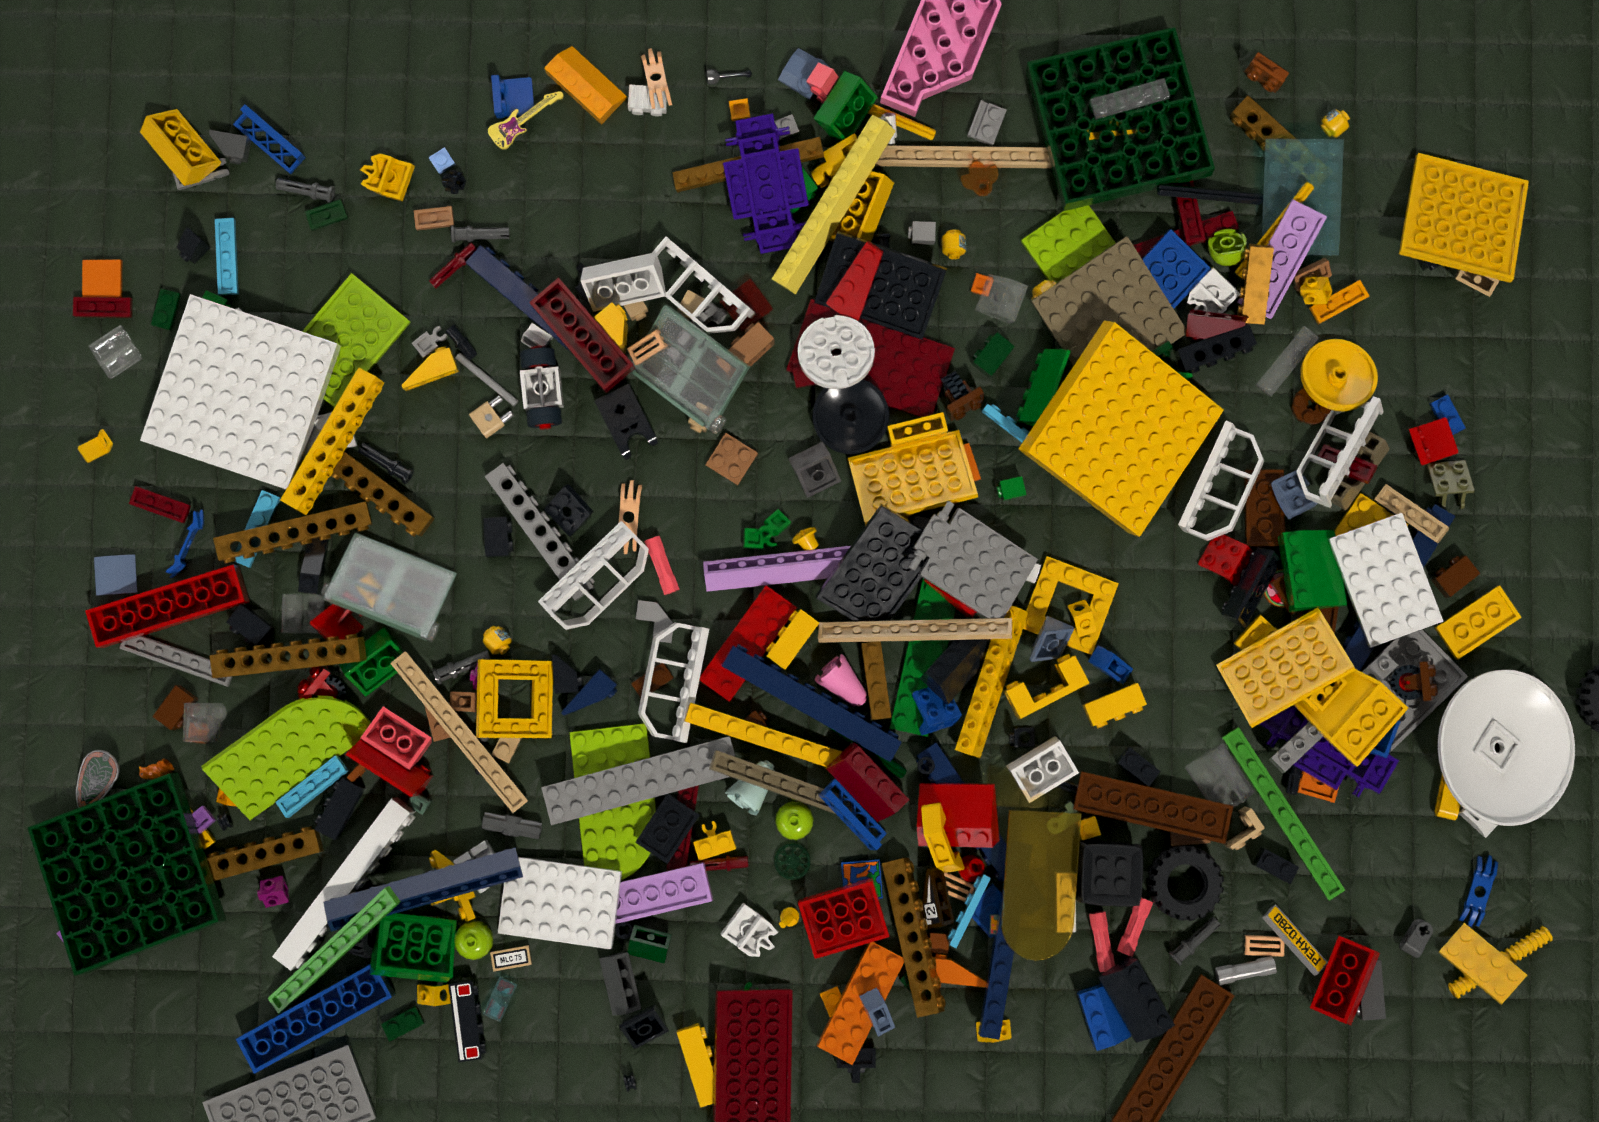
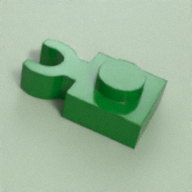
M777 509L764 521L765 525L759 528L757 534L767 533L764 540L767 542L771 539L773 533L776 536L781 534L790 526L791 521Z
M744 528L743 548L763 549V544H766L768 547L777 546V543H771L770 540L765 542L764 540L767 535H764V532L758 535L759 529Z

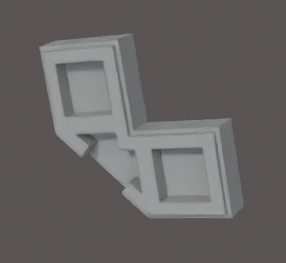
M638 600L636 620L655 622L653 637L673 624L658 603ZM673 631L659 642L672 643Z

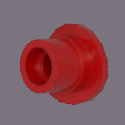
M973 855L962 858L965 868L959 871L961 878L967 882H975L977 876L981 877L984 872L983 861Z

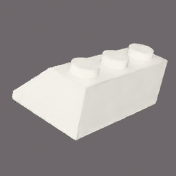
M1056 736L1006 765L1029 803L1079 773L1061 741Z

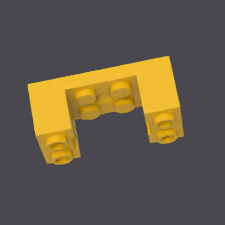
M1066 654L1056 659L1058 663L1054 667L1063 684L1052 687L1050 689L1051 693L1047 695L1046 693H1041L1032 699L1024 682L1018 683V681H1014L1005 686L1006 690L1003 693L1017 719H1022L1089 684L1076 656Z

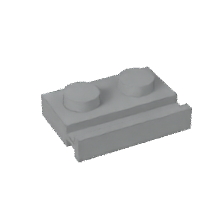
M981 100L967 137L993 146L1006 109Z

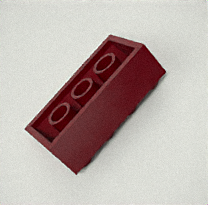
M854 741L826 767L832 776L876 822L895 814L909 801L906 795Z

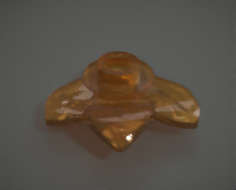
M973 160L969 167V174L961 176L962 184L965 188L974 190L979 196H987L992 191V184L998 179V168L996 164L985 167L980 161ZM981 184H986V188L981 189L979 186Z

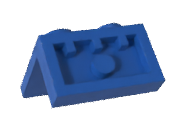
M491 75L494 113L497 119L508 118L516 109L519 110L516 117H520L534 106L533 86L530 77L501 80L499 75Z
M929 687L912 693V697L924 719L919 728L921 735L953 726L962 716L954 699L947 705Z

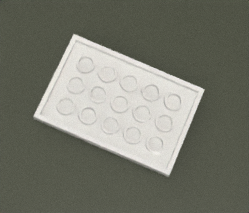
M1402 513L1328 539L1369 648L1443 622Z
M518 857L523 877L504 882L498 926L499 934L604 949L613 948L622 871Z

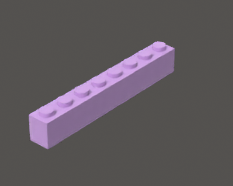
M851 546L703 562L706 591L827 579Z

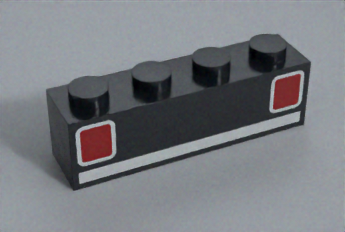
M474 979L451 982L449 984L458 1062L480 1060L487 1053L486 1042H482L484 1025L479 1019V1015L482 1014L481 1003H477V995H479L478 983L475 984Z

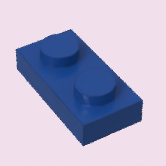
M1449 395L1429 404L1437 420L1444 417L1447 418L1453 435L1466 428Z

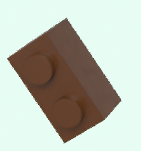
M1457 555L1449 561L1450 565L1445 569L1442 567L1434 573L1435 577L1431 579L1445 598L1453 596L1480 574L1466 555L1460 557Z
M175 685L152 717L170 730L180 729L185 724V717L188 713L191 714L198 705L196 702L199 698L181 685Z

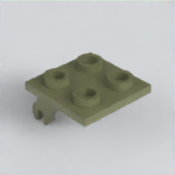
M1466 460L1428 463L1427 468L1435 496H1439V506L1445 510L1447 494L1458 493L1459 509H1464L1466 494L1474 493L1475 491Z

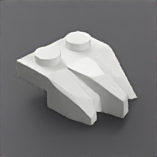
M1212 267L1191 290L1187 303H1195L1196 307L1194 310L1223 313L1240 295V292L1221 273Z
M742 903L720 934L748 956L760 957V947L767 950L775 947L768 939V936H774L778 932L763 916L745 903Z

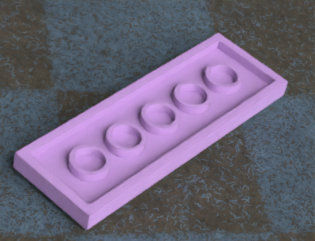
M1294 199L1291 200L1267 244L1274 247L1266 317L1272 319L1327 218L1326 215ZM1239 296L1237 303L1242 305L1243 298Z
M705 863L621 882L616 924L713 901Z

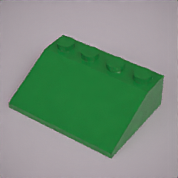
M1044 349L1042 354L1038 353L1035 364H1038L1036 371L1032 370L1029 382H1032L1030 389H1025L1022 398L1025 400L1024 406L1019 407L1016 415L1019 418V424L1033 428L1058 389L1071 352L1070 350Z
M1335 530L1283 532L1277 537L1289 612L1347 606L1343 578L1328 539L1336 537Z
M399 913L385 916L377 924L371 956L370 975L448 982L453 978L454 940L457 920Z

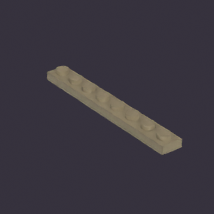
M720 751L714 752L709 770L835 814L818 796L824 790L823 788ZM843 800V804L852 812V803L849 800Z

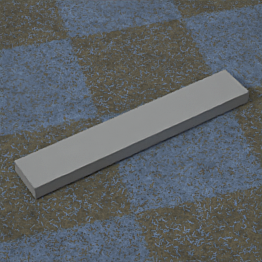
M145 636L123 641L120 645L122 650L227 687L230 685L232 676L212 679L210 659Z

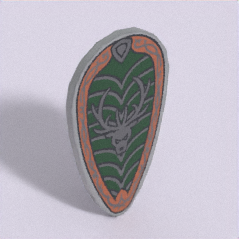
M94 750L83 759L76 785L78 808L103 799L118 779L119 764L109 752Z

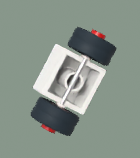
M534 346L531 349L521 351V366L523 369H530L520 371L523 407L526 411L528 427L545 430L562 424L560 409L564 408L562 381L559 367H552L556 365L554 349Z

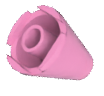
M840 654V658L836 656L821 669L823 674L821 676L817 674L815 677L817 684L853 707H860L867 700L865 689L843 654Z

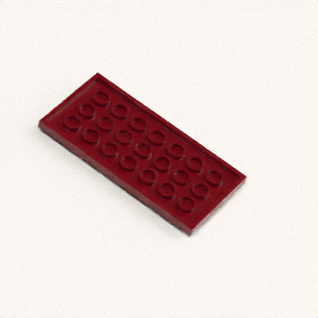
M811 299L786 369L787 372L793 373L792 369L800 367L798 344L807 327L821 318L835 317L834 315L842 316L832 308L814 303L815 300ZM860 318L859 322L871 334L875 348L873 365L863 379L875 385L882 392L888 407L920 418L932 415L943 385L941 379L947 374L955 348L924 337L922 340ZM835 348L831 351L832 356H838L842 351Z
M792 989L716 990L713 1122H791Z

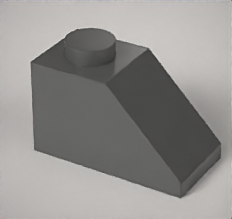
M214 130L209 131L210 136L224 156L230 160L229 162L234 164L248 162L251 140L247 136Z

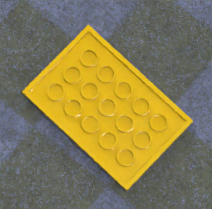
M959 430L848 458L865 526L881 504L901 516H906L945 506L947 501L954 504L978 497Z
M1319 608L1310 611L1216 665L1251 728L1356 670Z

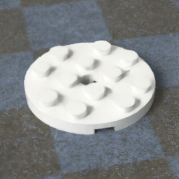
M834 315L835 317L821 318L807 327L798 344V359L802 371L812 382L829 389H842L855 385L869 373L874 362L875 348L872 336L864 325L853 318ZM838 348L842 352L838 356H832L831 351Z

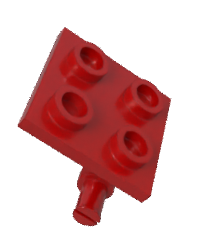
M346 592L343 595V597L359 603V601L350 596L348 592ZM335 604L329 606L309 623L326 640L327 637L338 636L339 640L345 639V635L357 634L364 628L351 615L353 611L345 610L343 607Z

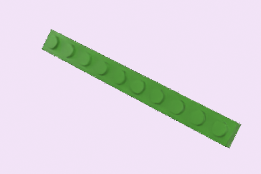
M1237 727L1221 737L1327 900L1330 901L1345 891L1240 728Z
M390 886L384 888L268 997V1000L278 1014L285 1011L401 902Z

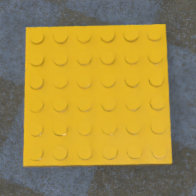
M1418 153L1414 163L1399 255L1511 283L1514 280L1529 181Z

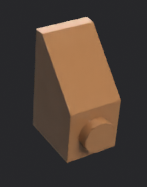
M450 691L449 705L454 711L477 712V693Z

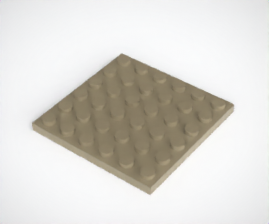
M1128 236L1031 300V303L1061 349L1071 351L1068 360L1072 366L1075 365L1104 320L1117 323L1150 351H1153L1167 341L1171 344L1184 336L1187 330Z

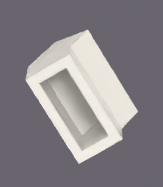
M531 323L523 334L521 342L530 348L534 346L547 347L553 337Z

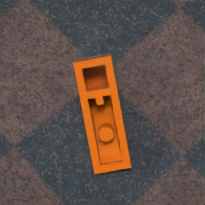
M936 953L934 958L937 967L935 970L941 983L986 987L987 981L951 958H947L946 954Z

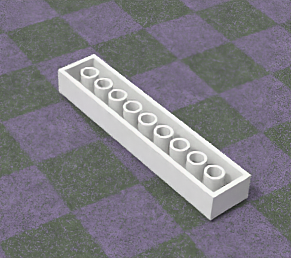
M399 797L392 798L274 953L273 958L290 971L295 968L299 969L309 960L310 957L307 955L315 951L321 944L319 939L330 932L323 902L332 898L349 895L364 887L369 880L367 878L368 874L376 871L380 865L378 861L389 854L392 849L390 845L401 838L404 833L402 829L407 825L409 826L415 819L414 813L416 811L409 807Z

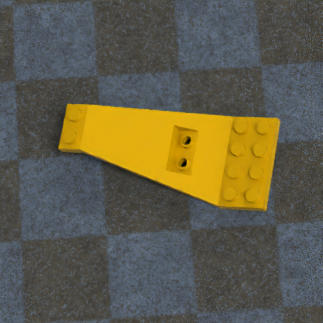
M1258 615L1237 638L1234 644L1242 651L1278 629L1274 628L1262 615ZM1357 669L1335 681L1333 686L1328 685L1294 704L1322 736L1356 767L1360 765L1408 710V707L1382 682ZM1318 694L1322 695V699L1320 701H1318L1317 699Z

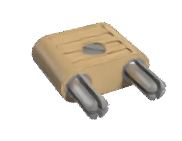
M497 396L490 402L486 401L469 414L486 439L505 426L504 423L514 416L509 411L502 417H499L493 407L503 401L501 396Z

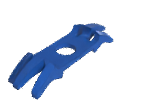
M200 510V512L193 511V523L187 528L189 533L179 555L174 556L173 566L166 571L172 574L170 578L177 576L187 565L185 557L197 531L203 529L204 526L203 510Z
M1490 855L1487 857L1482 873V857H1477L1473 881L1467 901L1464 904L1463 912L1459 917V921L1463 922L1471 908L1467 924L1470 928L1476 918L1475 926H1480L1485 916V908L1493 881L1497 876L1498 862L1494 861L1491 872L1492 856ZM1478 886H1482L1485 889V894L1482 897H1477L1474 893L1475 888Z

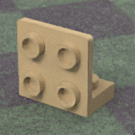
M1243 807L1239 810L1241 814L1239 819L1248 828L1228 840L1224 844L1226 848L1238 850L1246 845V840L1249 838L1253 840L1262 834L1261 831L1265 828L1252 808Z

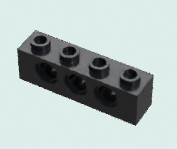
M1247 323L1243 327L1178 349L1175 355L1182 372L1194 374L1200 371L1199 368L1206 365L1209 368L1217 365V361L1223 358L1224 361L1235 358L1236 353L1242 352V354L1253 351L1252 347L1257 345L1250 324ZM1231 339L1237 340L1238 348L1230 345ZM1213 346L1220 348L1221 353L1219 355L1213 353ZM1196 352L1201 353L1203 361H1197L1194 354Z

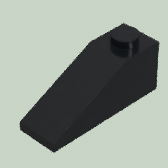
M319 538L312 539V543L307 544L300 572L298 592L322 595L329 539L320 541Z

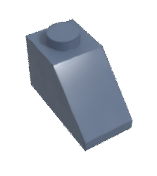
M877 988L859 996L877 1036L895 1028L888 1007Z

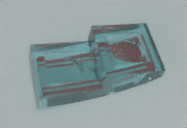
M499 977L483 1015L501 1022L517 984Z

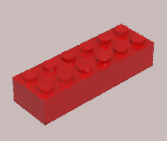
M766 585L704 670L699 680L730 702L746 681L721 666L732 645L737 647L739 644L748 649L747 654L752 657L755 654L763 657L768 646L777 638V634L787 624L788 619L797 610V607Z

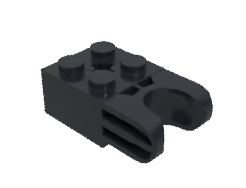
M629 384L595 400L625 460L631 458L632 454L628 444L630 438L634 435L644 436L651 446L658 444V440ZM619 407L626 408L623 410L624 414H616V411H618Z

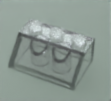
M1223 743L1185 766L1206 800L1235 807L1245 802L1255 793Z

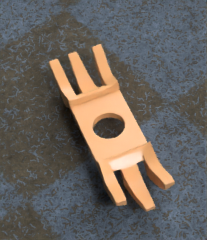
M652 48L648 49L650 64L647 65L645 55H642L641 58L646 74L651 107L655 109L653 93H656L660 108H664L662 91H665L669 106L672 105L663 68L661 52L657 51L658 62L656 63ZM653 74L661 75L658 81L650 79Z
M630 480L627 499H625V484L621 485L619 522L622 521L637 536L642 485H638L636 499H633L634 480ZM626 512L634 514V520L630 523L625 522L623 519V515ZM632 538L633 551L637 552V542ZM629 541L624 545V554H628Z

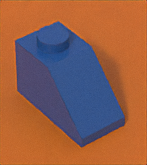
M1099 645L1088 661L1098 670L1124 685L1133 671V668L1118 656Z

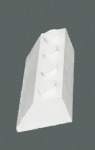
M656 252L585 267L582 271L580 281L593 312L603 310L611 302L615 306L618 304L623 306L666 296L662 267Z

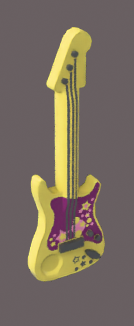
M558 91L544 95L543 100L519 118L516 117L519 110H514L508 119L493 124L488 128L489 136L500 149L506 150L519 134L527 131L526 128H520V126L547 105H552L557 100L563 99V93Z

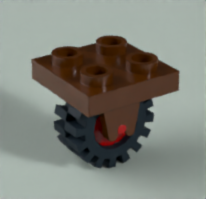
M955 371L941 379L946 390L945 395L950 402V405L947 406V416L950 421L954 419L958 421L966 416V412L971 409L975 411L982 406L984 392L981 387L972 391L966 381H962Z
M1431 661L1419 662L1420 668L1415 665H1404L1395 670L1392 675L1391 688L1400 698L1412 700L1419 698L1423 694V701H1432L1438 695L1437 684H1433V677L1436 676L1435 664L1431 665Z

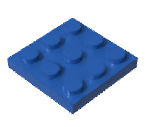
M1171 229L1142 258L1173 309L1211 270Z

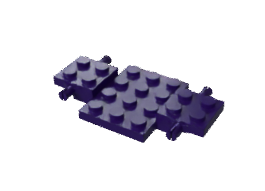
M773 113L735 121L737 127L736 137L725 138V142H729L726 143L727 147L738 144L741 159L723 163L733 218L735 220L753 217L754 232L743 233V236H751L744 238L745 241L756 239L759 244L760 254L789 249L797 238V231H801L803 228L800 226L806 224V222L796 224L793 219L792 209L809 206L799 148L780 151V136L791 134V132L785 131L790 130L789 126L777 127Z
M1292 705L1259 725L1268 729L1272 734L1266 744H1271L1270 747L1274 748L1279 738L1289 741L1309 721ZM1322 737L1293 766L1334 790L1338 789L1346 775L1357 783L1352 794L1359 798L1364 788L1380 794L1399 760L1388 754L1387 758L1369 753L1360 765L1356 767Z

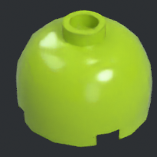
M1234 229L1217 231L1214 233V237H1210L1208 240V250L1211 258L1222 266H1232L1239 263L1244 257L1245 248L1247 249V238L1242 232L1241 235L1236 233Z
M791 801L779 808L775 824L783 837L790 840H798L810 833L814 818L807 805Z
M481 921L466 922L459 927L455 934V948L466 959H480L487 955L493 947V933L489 926Z

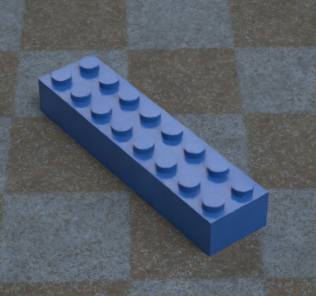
M370 964L238 1037L236 1041L253 1073H257L392 998L396 993L387 976L370 975Z

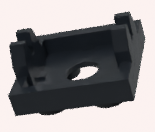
M569 484L565 485L544 508L569 537L574 535L594 513ZM565 506L569 507L572 511L570 517L563 513Z

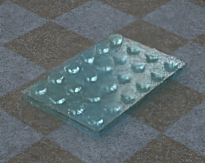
M1265 139L1262 237L1302 186L1309 182L1314 186V189L1302 204L1326 215L1327 218L1307 255L1339 256L1344 139Z

